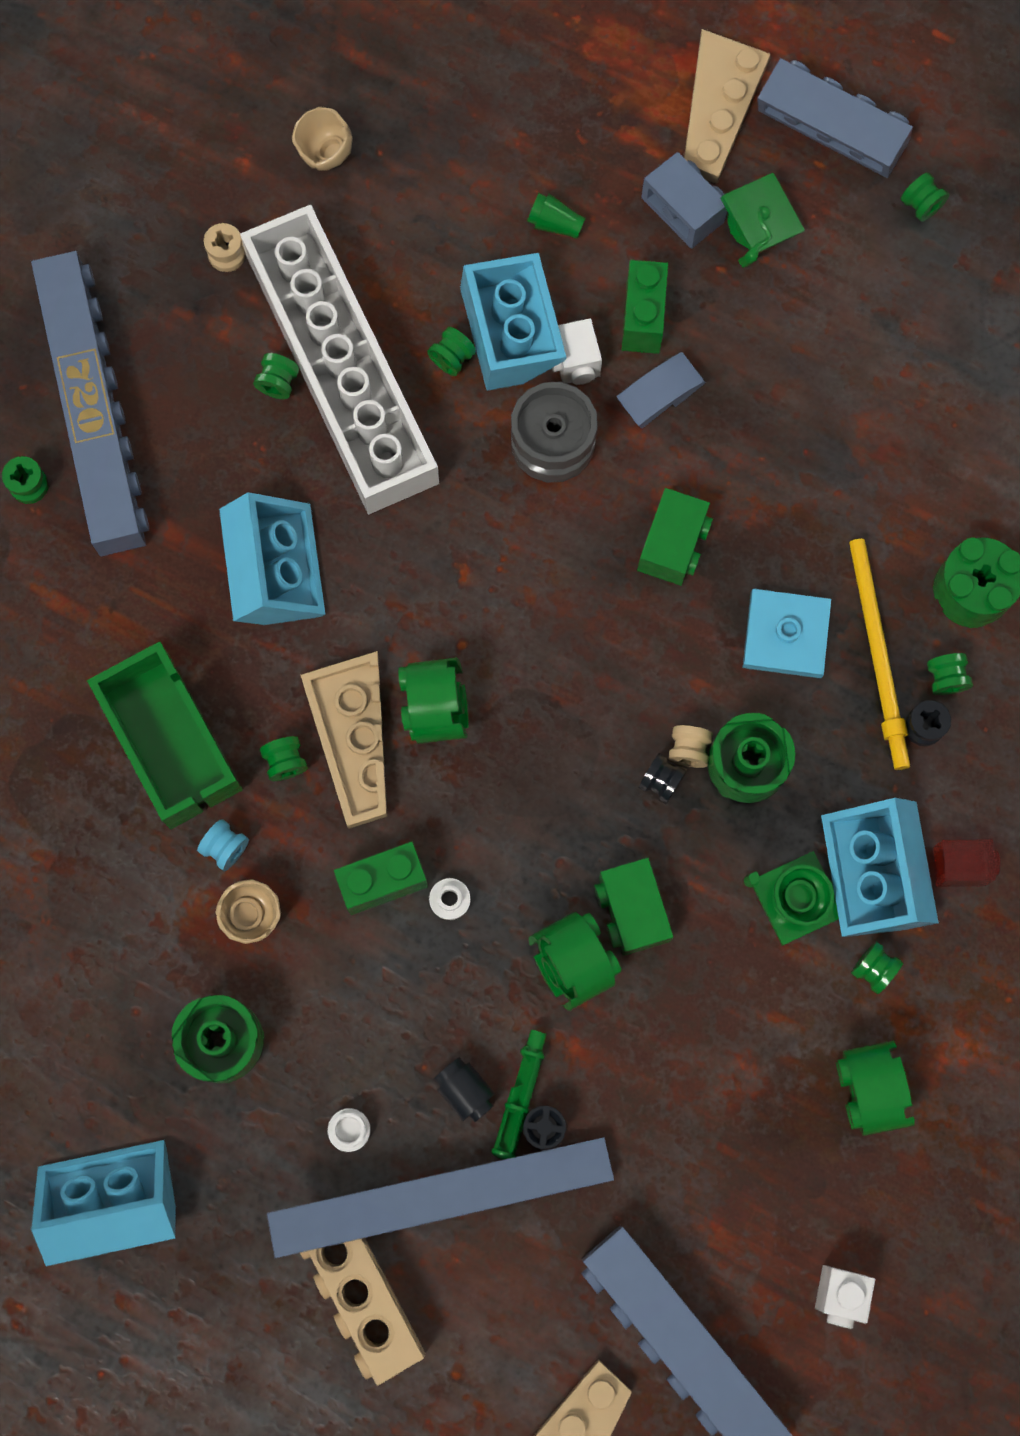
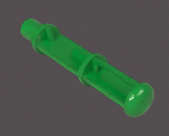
M530 1030L527 1044L520 1050L523 1058L515 1086L511 1087L508 1101L505 1102L504 1107L506 1108L495 1146L491 1150L493 1156L500 1160L516 1157L515 1152L526 1114L529 1113L528 1107L540 1065L545 1058L542 1049L547 1034L539 1031Z

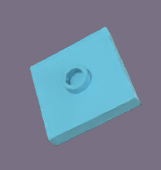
M752 589L742 668L822 678L825 667L831 599Z

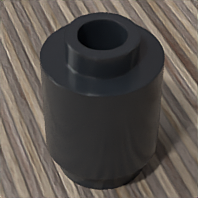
M460 1057L434 1078L435 1082L440 1086L437 1091L462 1121L470 1116L476 1122L494 1107L489 1100L495 1095L493 1090L470 1062L465 1064Z

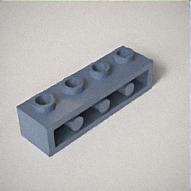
M780 58L758 96L759 112L886 178L891 174L911 139L913 126L909 125V121L903 115L894 111L886 113L876 108V104L870 98L861 94L853 96L843 91V87L837 81L828 77H824L822 80L810 74L808 67L795 60L789 63Z

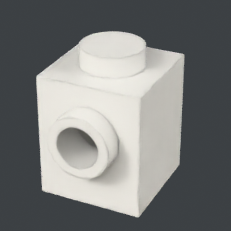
M591 318L558 325L566 353V360L553 367V372L560 371L562 382L566 384L572 382L576 385L586 384L594 380L595 377H599L602 358Z
M823 1265L815 1309L828 1314L827 1322L834 1325L853 1329L854 1321L867 1324L875 1278Z

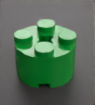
M971 537L959 544L938 569L933 582L935 599H938L945 616L958 625L970 628L985 626L1002 617L1020 597V554L1006 544L991 538Z
M458 657L408 663L406 667H399L400 688L402 692H407L408 706H402L401 708L402 724L404 730L410 732L412 741L421 744L468 737L465 731L466 728H469L466 688L461 682L456 681V674L463 673Z
M760 713L741 714L732 718L717 733L708 753L709 761L707 767L713 784L722 796L742 803L763 801L775 794L790 775L795 763L794 742L789 732L773 721V718ZM746 752H750L752 758L759 759L755 765H751L749 760L743 759Z
M572 912L529 936L530 946L538 944L540 953L533 957L545 982L556 998L562 994L567 998L569 1002L562 1006L569 1011L615 986V975L621 973V967L615 955L610 950L605 951L597 938L600 935V929L590 913L581 916L577 912Z
M225 995L206 996L190 1002L179 1013L172 1027L173 1050L179 1066L192 1077L211 1083H230L242 1078L256 1065L263 1049L264 1032L255 1013L243 1003ZM225 1030L223 1038L226 1040L223 1047L215 1046L212 1049L214 1041L210 1038L211 1034L214 1031L222 1033Z
M894 1040L842 1051L843 1059H838L835 1062L840 1086H849L852 1102L845 1104L851 1130L860 1128L862 1136L915 1125L914 1117L905 1118L904 1109L912 1106V1101L901 1057L892 1058L890 1051L897 1048Z

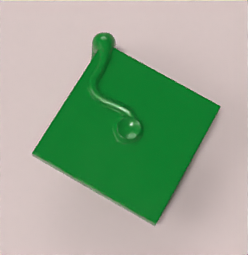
M774 173L720 197L728 212L727 223L730 233L738 243L749 250L745 256L738 259L739 264L743 268L754 263L758 259V253L805 231Z
M814 851L761 876L755 871L744 877V885L753 887L782 946L839 919L832 883L826 876Z

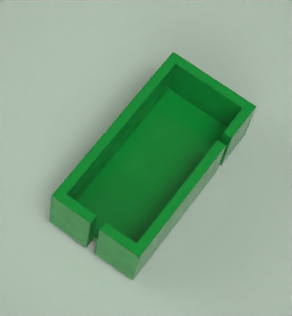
M160 641L87 680L160 819L168 828L173 829L202 813L203 810L200 804L206 802L211 808L243 790L190 692L186 688L172 659Z

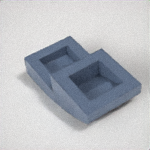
M681 352L645 374L616 397L636 424L643 429L671 405L677 407L706 382L685 354Z

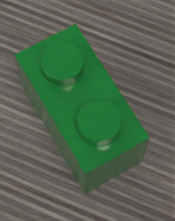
M630 260L626 284L621 351L659 354L664 329L668 263Z
M665 488L644 545L637 571L682 586L686 574L693 576L701 553L694 551L697 540L699 538L706 541L713 518L706 516L710 502Z
M413 842L333 870L350 915L428 888Z
M649 858L600 872L598 877L600 883L595 884L594 889L600 908L608 907L612 923L606 924L613 948L620 947L622 955L625 956L668 943L674 938Z

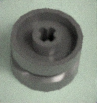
M544 382L528 389L517 400L511 415V451L518 466L530 477L547 483L569 480L578 476L589 465L595 450L597 436V412L590 398L577 387L563 382Z

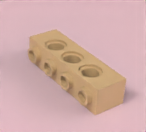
M366 1238L344 1243L347 1248V1258L340 1265L332 1264L326 1259L325 1247L301 1252L300 1254L304 1260L311 1257L319 1272L313 1276L319 1292L324 1299L331 1297L339 1313L334 1315V1320L342 1336L345 1339L352 1336L359 1350V1353L354 1355V1358L366 1380L373 1377L378 1386L424 1359L426 1353ZM357 1279L365 1283L368 1289V1297L365 1302L354 1304L347 1299L345 1286L348 1281ZM371 1320H381L387 1325L389 1337L385 1342L377 1344L367 1338L365 1327Z

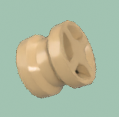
M226 223L215 224L205 233L203 241L211 265L223 272L238 269L243 264L246 256L240 232L236 227Z
M680 725L673 727L672 737L675 740V745L669 751L668 760L687 767H707L709 756L706 753V748L712 742L713 733L694 726Z

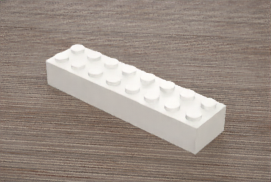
M311 204L240 233L246 257L368 515L438 485V466Z

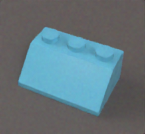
M539 253L463 266L460 289L486 391L524 384L566 360V353Z
M247 492L220 508L233 621L269 625L326 615L310 504Z
M891 798L821 815L842 937L901 931L939 923L917 802Z
M164 1140L38 1166L31 1231L46 1266L175 1239L176 1205Z

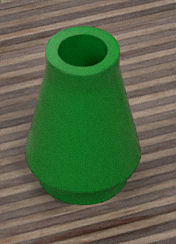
M538 193L527 222L534 224V229L567 235L577 239L585 217L578 215L550 193H548V196Z

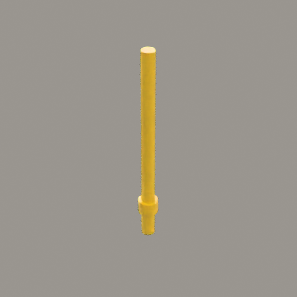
M855 539L850 541L849 545L885 720L881 723L884 740H889L894 770H903L910 768L905 737L908 736L906 721L900 717L865 539Z

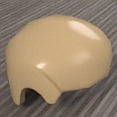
M314 108L305 112L296 122L292 134V142L302 159L312 169L316 168L318 171L331 170L341 165L351 153L353 138L347 123L334 109Z
M253 879L238 881L229 886L219 899L216 907V920L219 928L231 940L244 944L261 941L271 934L280 920L281 911L278 896L267 884Z

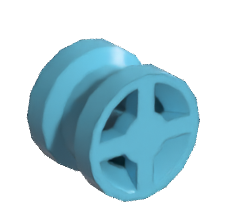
M221 819L208 830L201 840L197 851L204 857L211 856L216 860V865L220 869L227 871L242 855L249 843V839L242 833L235 834L232 832L229 823Z

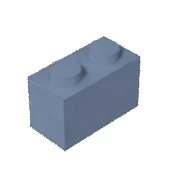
M679 152L675 153L644 178L641 198L691 249L725 222L727 210L720 199L724 193L718 187L711 186L702 177L697 165L690 160L687 161Z

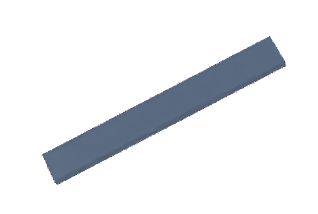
M603 1137L267 1213L274 1258H280L614 1180L605 1138Z

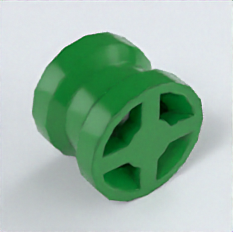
M929 172L918 177L901 196V201L906 206H912L916 210L915 215L921 222L932 217L950 196L944 188H938L934 184L935 179Z
M447 327L441 333V341L432 344L427 350V354L442 371L451 376H456L462 370L461 364L463 361L471 359L476 353V349L463 333L453 327Z
M275 353L264 354L261 361L263 370L260 374L256 375L253 382L254 387L270 397L288 399L292 391L290 383L292 379L297 377L300 370L299 366L285 356Z
M26 456L15 457L3 468L2 481L17 501L32 504L40 501L46 495L49 488L48 479L39 464L32 458Z
M953 653L942 655L927 662L928 671L934 675L935 681L931 685L934 695L959 693L973 687L972 678L966 674L965 667L968 665L966 654Z
M297 736L280 738L260 748L262 758L267 760L269 764L267 774L270 781L286 780L300 775L308 769L306 760L299 755L298 750L301 745Z
M876 941L860 958L852 969L851 974L857 979L864 978L870 983L871 990L878 995L896 976L903 965V961L898 957L888 956L884 952V947Z

